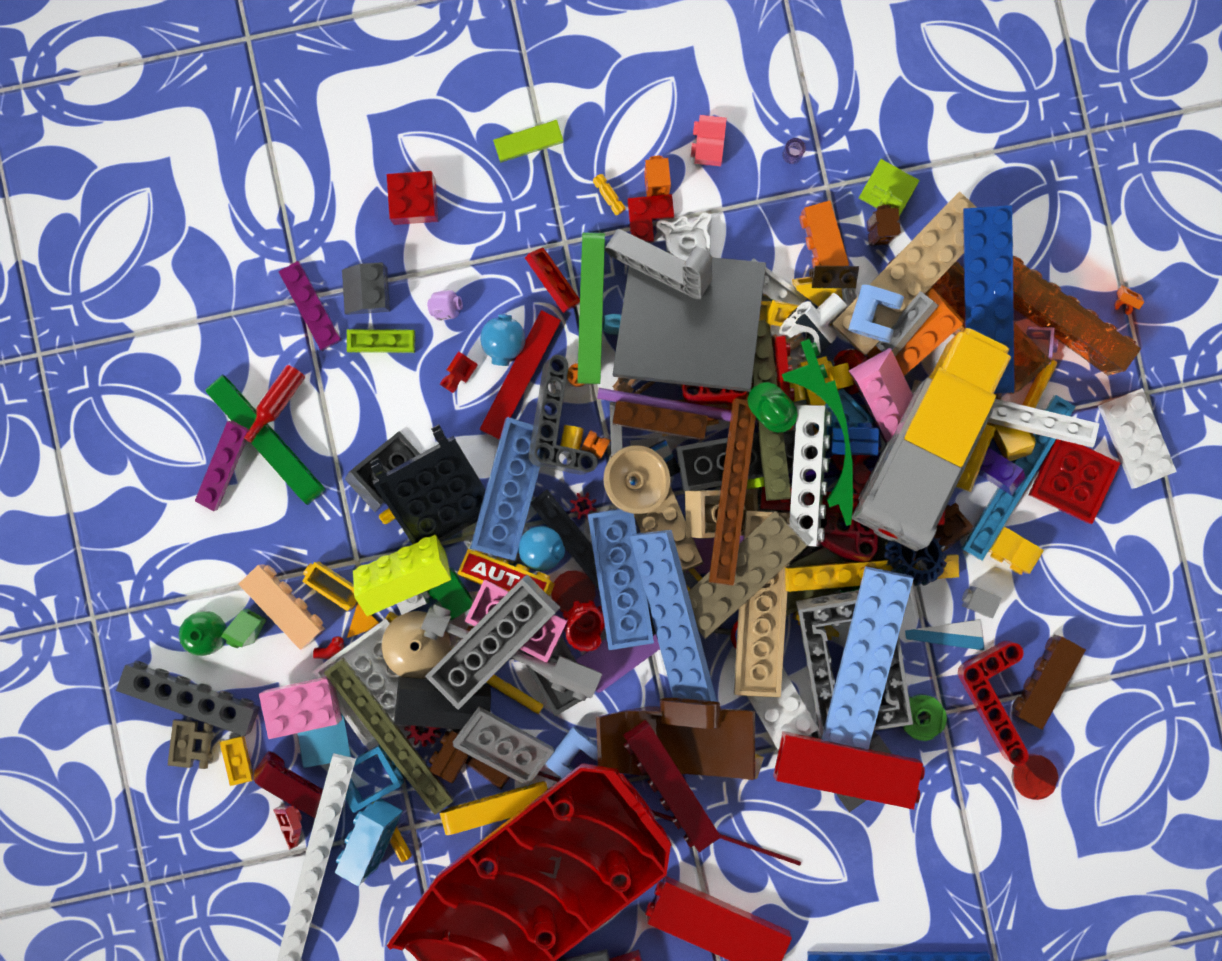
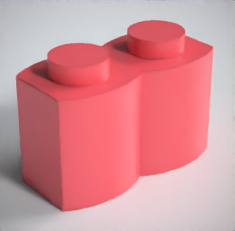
M700 115L699 121H694L693 135H697V143H692L690 156L695 157L694 164L721 167L727 118Z

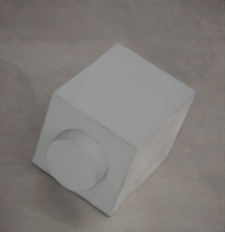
M970 586L962 596V607L993 619L1002 598L978 587Z

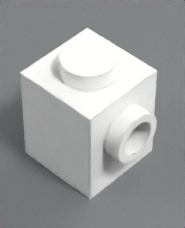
M428 591L397 603L401 615L429 603L428 598L431 596Z

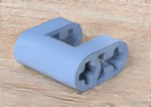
M862 285L848 330L868 338L890 343L894 330L872 323L878 304L892 309H901L904 296L875 286Z
M572 727L545 764L554 773L563 778L574 770L569 764L580 750L598 762L597 743L579 729Z

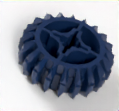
M933 537L930 544L918 550V552L895 540H888L889 542L885 546L887 552L884 557L890 560L887 561L886 566L893 567L891 572L911 575L914 578V587L920 584L926 586L936 581L943 574V568L947 564L944 561L947 558V554L942 552L945 546L939 545L940 538L935 539Z

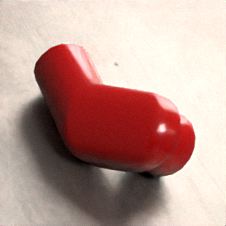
M336 636L332 638V643L327 648L315 647L313 658L330 659L344 649V639Z

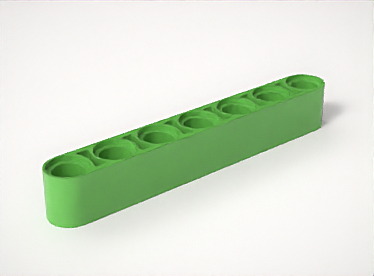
M582 232L578 384H601L605 233Z

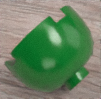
M200 611L193 613L184 619L179 628L180 644L185 651L192 655L207 656L214 654L226 642V639L221 637L225 629H227L226 624L214 612Z

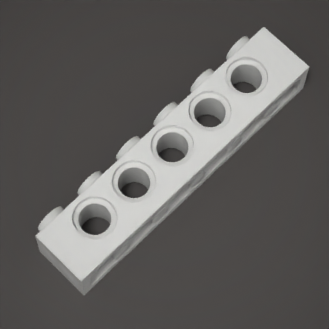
M797 405L798 416L795 431L789 525L808 546L820 547V542L824 541V528H821V519H825L826 505H822L823 495H827V482H824V472H828L829 459L825 458L826 449L830 448V435H827V426H831L832 413L828 412L826 406ZM813 424H818V434L810 436L808 433L809 427ZM811 447H816L818 450V454L814 459H808L807 451ZM809 470L816 472V479L813 482H807L805 479V475ZM808 493H813L815 501L812 505L807 506L804 503V497ZM806 516H811L813 519V526L809 529H805L802 525V521Z

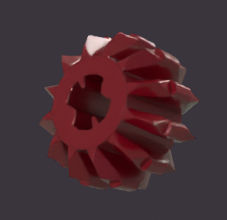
M407 725L404 727V731H411L407 739L409 740L414 737L415 741L413 744L415 746L420 740L423 747L427 746L428 741L434 744L436 742L435 737L442 735L437 730L441 728L426 727L429 729L423 732L420 730L422 726Z

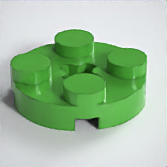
M918 694L909 697L913 724L902 726L903 730L912 738L920 741L933 739L946 726L947 715L945 709L936 698L930 695ZM922 711H925V715L929 716V718L920 723L917 716Z

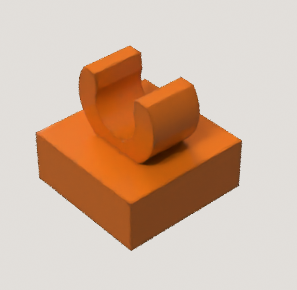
M1123 285L1116 292L1119 299L1116 300L1114 307L1118 310L1122 304H1127L1128 307L1125 309L1126 315L1132 313L1133 307L1139 310L1144 304L1142 295Z

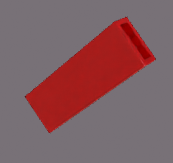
M782 731L773 777L778 782L914 810L915 803L918 804L920 799V790L918 788L920 781L924 778L925 768L923 763L915 758L852 747Z
M665 876L662 882L659 881L654 891V894H656L654 902H649L645 912L648 925L729 961H782L792 939L789 930L668 876Z

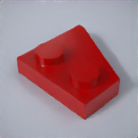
M281 805L273 809L288 849L291 850L299 844L302 816L298 808H294L293 805Z

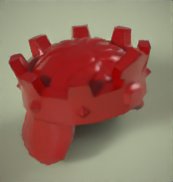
M590 600L588 603L575 601L573 602L574 606L568 612L564 610L563 613L564 620L567 621L564 628L566 639L573 648L579 651L589 652L597 650L601 646L600 635L605 626L602 607L599 606L597 608L594 602Z

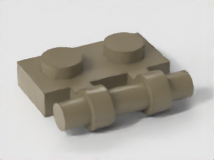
M174 719L167 766L191 768L193 767L194 759L200 760V769H208L209 760L212 759V752L210 751L211 740L214 739L215 734L213 725L204 722L203 731L197 730L198 721ZM196 739H202L201 751H195Z

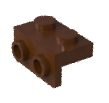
M957 503L946 506L945 523L943 526H936L934 538H940L939 545L945 546L942 551L944 552L974 530V526L961 513Z

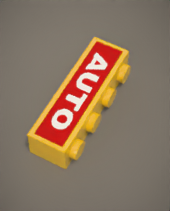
M470 549L467 550L457 573L462 578L482 585L483 581L487 580L507 591H510L522 578L528 575L549 597L555 585L549 580L550 576L537 572V575L530 573L529 568L517 564L514 567L508 564L509 560L497 556L494 559L488 557L487 553Z

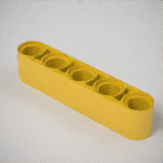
M546 781L533 783L529 786L519 787L440 811L445 835L456 834L511 818L548 790Z

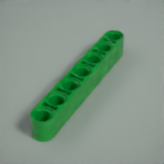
M222 374L205 391L230 420L250 429L256 420V409L235 385ZM268 423L264 425L251 444L305 504L309 505L325 491L324 486Z

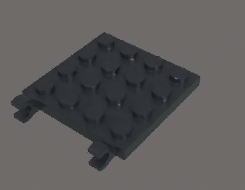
M439 424L431 428L439 444L389 472L385 471L379 458L370 462L371 469L377 477L372 480L373 485L412 544L435 534L438 540L442 542L476 523L486 491L455 437L452 436L447 439Z

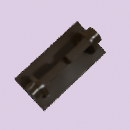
M814 266L813 269L809 270V277L813 278L812 288H856L859 266Z

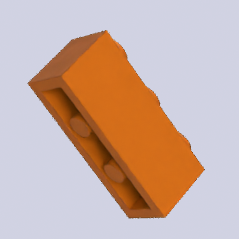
M831 201L805 207L799 216L802 229L805 228L808 237L805 239L808 250H812L814 256L812 259L813 268L814 266H849Z

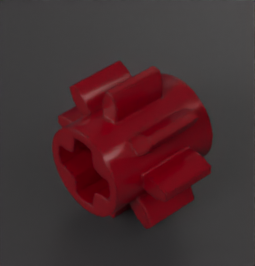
M588 492L585 497H581L577 493L578 499L576 501L570 500L571 503L575 504V508L571 512L577 511L579 513L578 519L581 518L582 514H586L588 518L591 510L597 511L596 508L592 507V503H595L597 500L593 499L590 501L588 499ZM586 499L590 508L581 512L577 503L583 502Z

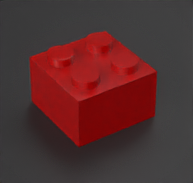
M432 171L387 174L389 219L394 225L438 222L436 178Z

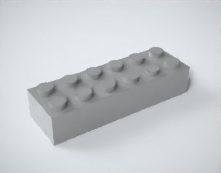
M526 575L425 677L459 710L560 607Z

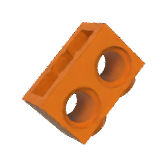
M657 155L650 157L649 160H645L646 196L668 195L671 187L668 158Z

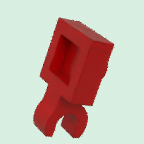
M458 351L446 369L450 372V375L445 376L440 385L454 393L461 380L465 383L468 381L478 364Z

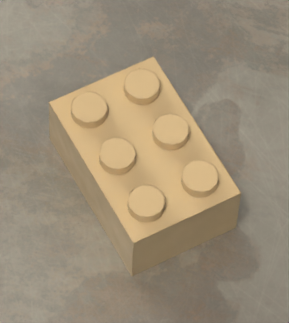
M721 489L685 491L686 537H715ZM757 489L746 490L740 536L744 535L745 510L758 511Z

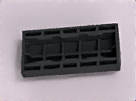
M399 677L394 724L462 730L479 706L490 712V685L484 684L458 710L428 679Z

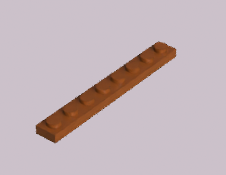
M737 398L732 403L709 576L710 583L734 586L756 419V416L748 407V401Z

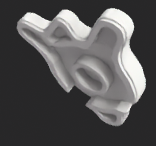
M702 213L693 223H690L687 217L682 216L673 223L660 220L656 224L657 232L666 241L668 253L686 261L695 247H700L710 252L711 241L708 234V228L712 223V216L710 214Z

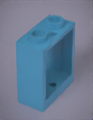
M380 744L357 756L354 766L377 754L393 783L363 799L351 778L345 799L353 813L401 787L405 782L403 779L405 776Z

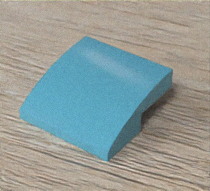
M342 713V720L337 725L297 733L303 768L331 763L333 753L351 757Z

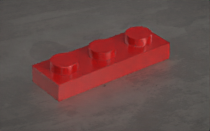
M544 247L530 252L525 257L531 269L538 276L563 313L580 304V298Z

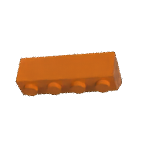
M933 287L925 295L939 306L895 356L904 376L964 323V320ZM874 346L867 353V356L870 359L882 351Z

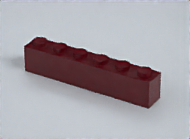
M644 720L623 734L627 741L624 743L625 748L630 755L635 753L639 759L635 763L642 774L647 772L651 779L647 782L654 793L658 790L661 793L662 798L659 799L666 811L671 809L675 815L671 819L678 830L683 828L686 832L683 838L690 848L695 846L699 853L720 839L719 832L647 720Z

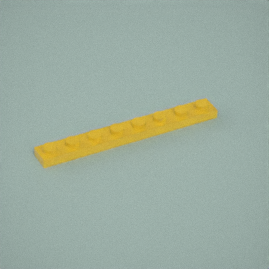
M947 554V558L944 560L947 563L946 567L943 568V574L938 579L959 577V555ZM890 559L785 567L786 591L860 586L865 566L891 571L893 567L886 566L887 561Z

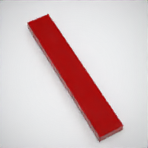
M543 310L540 311L525 340L522 352L516 357L479 430L500 440L505 419L507 417L512 418L561 323L560 319Z

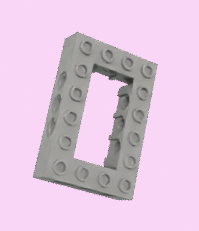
M859 590L796 601L821 738L835 684L830 664L832 663L827 646L828 639L824 626L832 624L839 626V623L852 620ZM899 636L874 730L913 724Z

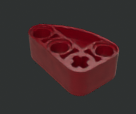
M826 512L825 519H821L826 527L824 528V541L820 542V544L845 559L858 562H869L872 560L877 551L878 535L874 533V530L870 528L869 531H864L863 524L853 519L851 525H848L849 529L840 530L837 527V523L845 522L842 513ZM812 517L809 523V528L813 526ZM866 545L870 547L871 553L863 554L859 547Z

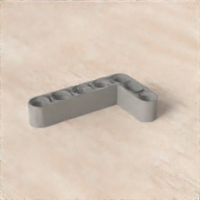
M620 229L615 231L605 247L606 253L614 259L695 299H701L712 281V256L700 247H695L688 259L684 261Z

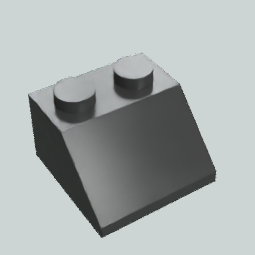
M383 262L358 264L342 269L345 315L390 312L388 271Z

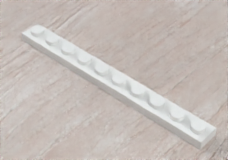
M333 753L277 961H301L355 765V758Z

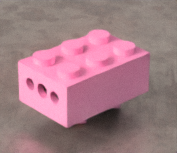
M327 677L267 689L259 694L268 739L337 725L342 720L336 688Z

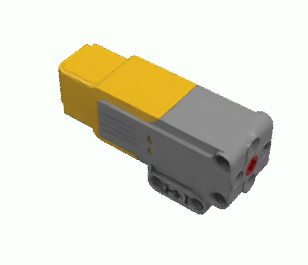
M966 328L963 332H958L948 342L933 373L917 387L892 439L883 448L859 496V503L852 515L853 520L873 529L874 533L890 541L895 540L914 551L923 549L930 544L936 532V526L993 412L991 407L996 398L994 392L1011 359V356L1008 355L1009 348L970 328Z

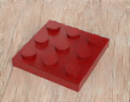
M1056 439L1046 455L1028 496L1085 523L1093 524L1121 463L1084 445Z

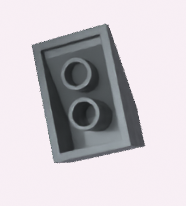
M398 431L350 470L345 480L369 507L376 512L386 503L373 485L372 480L377 477L371 469L370 462L379 458L385 471L389 472L418 456L420 453Z

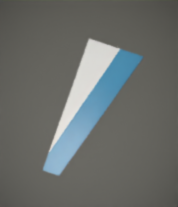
M980 620L905 630L907 640L985 651Z

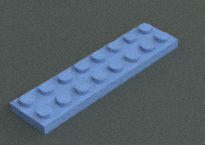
M672 530L635 533L630 536L644 591L647 595V602L672 695L674 698L717 702Z

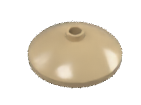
M640 445L628 446L617 451L608 461L604 471V487L609 499L619 509L631 514H644L659 507L666 499L670 488V473L663 458L654 450ZM630 478H634L635 485L630 484Z
M412 611L400 615L388 625L382 639L383 657L389 668L401 677L425 679V676L450 652L451 642L448 632L445 631L443 637L438 636L437 640L424 636L425 630L421 629L427 612ZM412 642L419 644L418 650H412Z

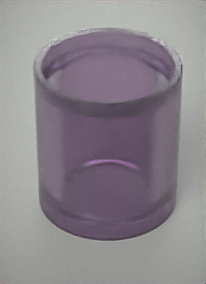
M799 138L790 139L783 150V159L789 164L798 163L805 153V143ZM789 148H797L799 155H792L789 152Z

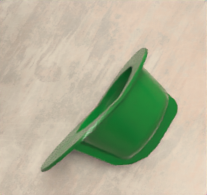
M768 382L760 383L749 392L747 399L748 407L770 431L776 433L785 432L796 423L798 416L797 408L777 385Z

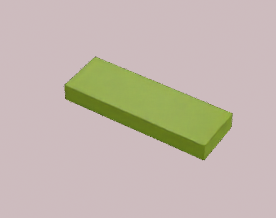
M554 120L494 139L493 142L500 163L562 144L564 140L558 121Z
M347 329V352L415 353V330Z

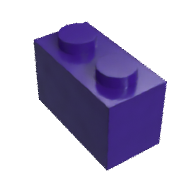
M988 448L978 474L1012 496L1026 478L1024 470Z

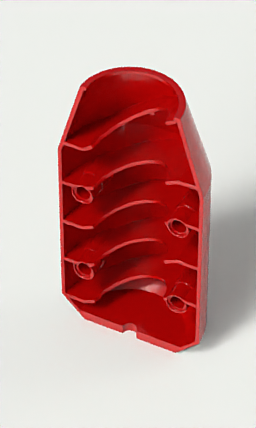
M582 763L439 872L389 940L387 947L389 950L392 948L401 951L406 949L417 961H556L667 876L671 848L670 839L664 828L654 819L655 814L623 774H620L615 768ZM551 857H561L560 867L557 871L556 878H551L541 873L546 872L554 874L556 861L549 860V858Z

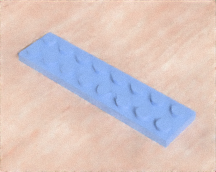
M865 566L822 740L869 749L914 579L911 575Z

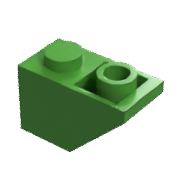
M249 609L241 610L221 637L226 639V643L231 647L238 649L239 647L248 646L255 643L267 619Z

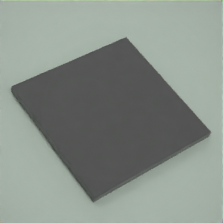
M712 257V281L701 299L692 298L629 266L613 366V377L750 392L766 262Z

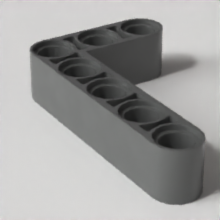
M555 355L543 365L529 459L533 465L584 475L594 471L597 467L596 456L587 451L556 445L567 379L568 361L562 355ZM552 362L558 364L559 372L553 370ZM548 384L555 386V394L549 391ZM545 405L551 407L553 411L552 416L546 414ZM542 427L549 431L548 438L541 434ZM538 449L545 452V460L538 457ZM560 454H564L566 456V464H562L560 462ZM582 458L586 459L588 462L587 469L583 468L581 465Z

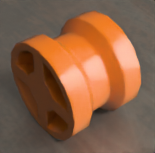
M575 363L568 368L567 380L574 387H582L585 384H578V363Z

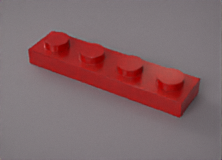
M778 336L774 341L778 387L792 401H795L794 388H790V382L784 381L782 374L793 370L792 365H788L787 357L791 356L790 343H786V336Z

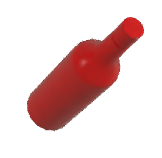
M290 365L284 367L258 404L256 420L244 436L245 440L252 443L264 425L275 421L305 379V376L299 370Z

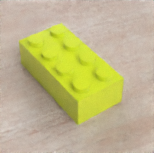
M436 534L431 537H425L413 545L402 547L397 552L382 556L374 562L361 565L353 570L354 597L367 617L451 580L447 554Z

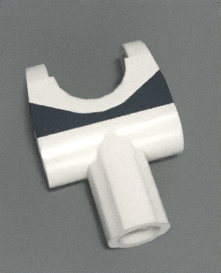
M835 293L829 296L817 309L811 302H804L787 317L781 325L779 333L781 336H786V339H790L794 335L797 336L799 333L805 332V340L810 339L811 343L816 342L821 353L835 340L837 333L830 324L847 308V305ZM801 347L798 351V355L802 360L807 361L803 348Z

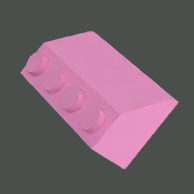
M891 348L849 370L885 443L892 439L913 397Z
M484 580L465 622L476 626L509 591ZM553 615L520 649L547 663L553 655L567 621Z

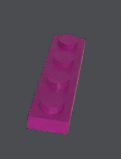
M296 261L278 271L320 350L324 351L342 341L301 263Z
M232 420L227 421L195 502L213 512L219 509L247 440L244 439V436L249 429Z

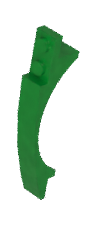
M810 339L800 342L808 365L782 374L784 381L803 386L822 398L832 409L839 421L845 442V459L840 478L833 491L827 497L829 507L839 504L846 526L851 525L853 509V465L847 422L835 380L825 383L824 379L828 378L824 364L819 365L816 356L820 355L816 342L811 343Z

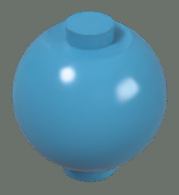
M499 314L498 318L489 320L481 331V346L484 352L492 358L491 364L509 366L510 359L516 358L524 348V329L518 321L512 319V315Z
M536 526L527 530L522 535L517 554H519L525 566L531 570L541 572L554 568L564 557L565 548L561 537L556 531L549 527Z

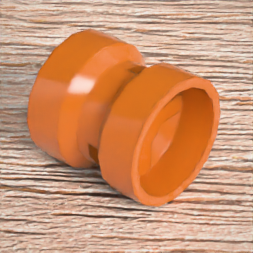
M590 430L581 450L593 453L597 459L601 460L611 440L605 437L600 438L596 432Z

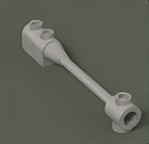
M436 604L433 605V608H429L421 629L425 630L424 636L437 640L438 636L443 637L445 631L460 638H464L470 631L449 623L451 611ZM519 651L511 657V659L530 666L531 669L548 679L549 682L553 683L551 688L563 693L565 688L574 692L572 696L582 701H585L587 697L590 699L593 697L602 676L601 672L560 655L556 663L551 661L546 663Z

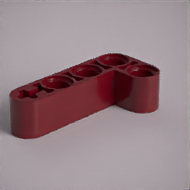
M268 751L254 770V782L262 789L316 818L323 789L287 769L284 760L280 756Z

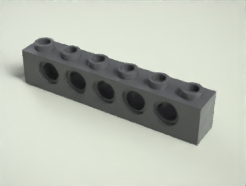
M134 661L124 666L116 689L117 692L242 736L251 733L260 709L259 706L254 705V701L246 698H241V700L233 698V694L226 691L211 690L212 687L207 684L199 683L196 685L191 683V679L187 677L171 676L169 671L156 668V670L148 668V664L141 661ZM144 677L149 678V680H150V686H149V687H147V686L144 685V683H143ZM165 684H168L172 689L170 695L165 692ZM187 691L193 695L192 702L186 699ZM208 699L214 702V710L208 708ZM229 706L236 710L235 717L229 715Z

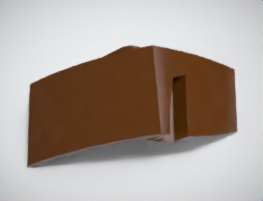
M669 697L660 699V706L623 710L596 717L598 766L615 768L619 773L648 775L647 772L642 774L635 762L639 759L635 753L630 755L625 748L624 743L627 741L623 734L644 720H647L681 774L755 779V711L721 709L720 702Z

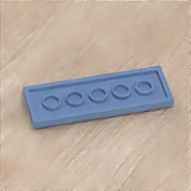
M509 417L505 419L470 549L511 561L516 559L540 467L533 465L529 459L533 425ZM541 428V434L548 438L549 431ZM538 449L537 455L540 459H543L544 451Z
M621 509L588 514L608 649L614 650L653 644L647 595L644 591L630 539L631 535L637 533L634 514L627 513Z

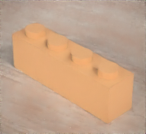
M257 565L238 584L300 650L306 648L325 630L322 626L323 621L316 614L312 615L306 609L308 608L307 604L301 598H296L291 593L292 588L286 582H281L276 577L277 573L271 566Z

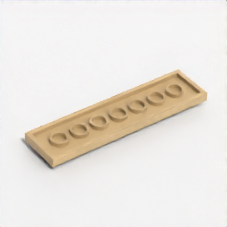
M960 191L869 284L904 296L901 309H892L878 304L872 323L892 328L897 323L902 312L921 291L925 294L964 253L963 208H976V206ZM857 297L831 325L865 356L879 341L848 330Z
M745 510L743 540L773 512ZM778 512L790 524V513ZM785 567L739 608L734 695L781 697L787 606Z

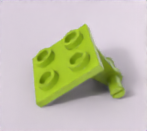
M880 159L858 199L876 209L878 206L891 205V208L899 209L900 216L920 180Z

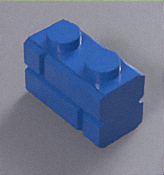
M835 422V426L828 427L830 448L827 449V453L845 455L843 432L839 422ZM847 422L851 455L878 456L879 429L872 428V423H858V427H849V422Z

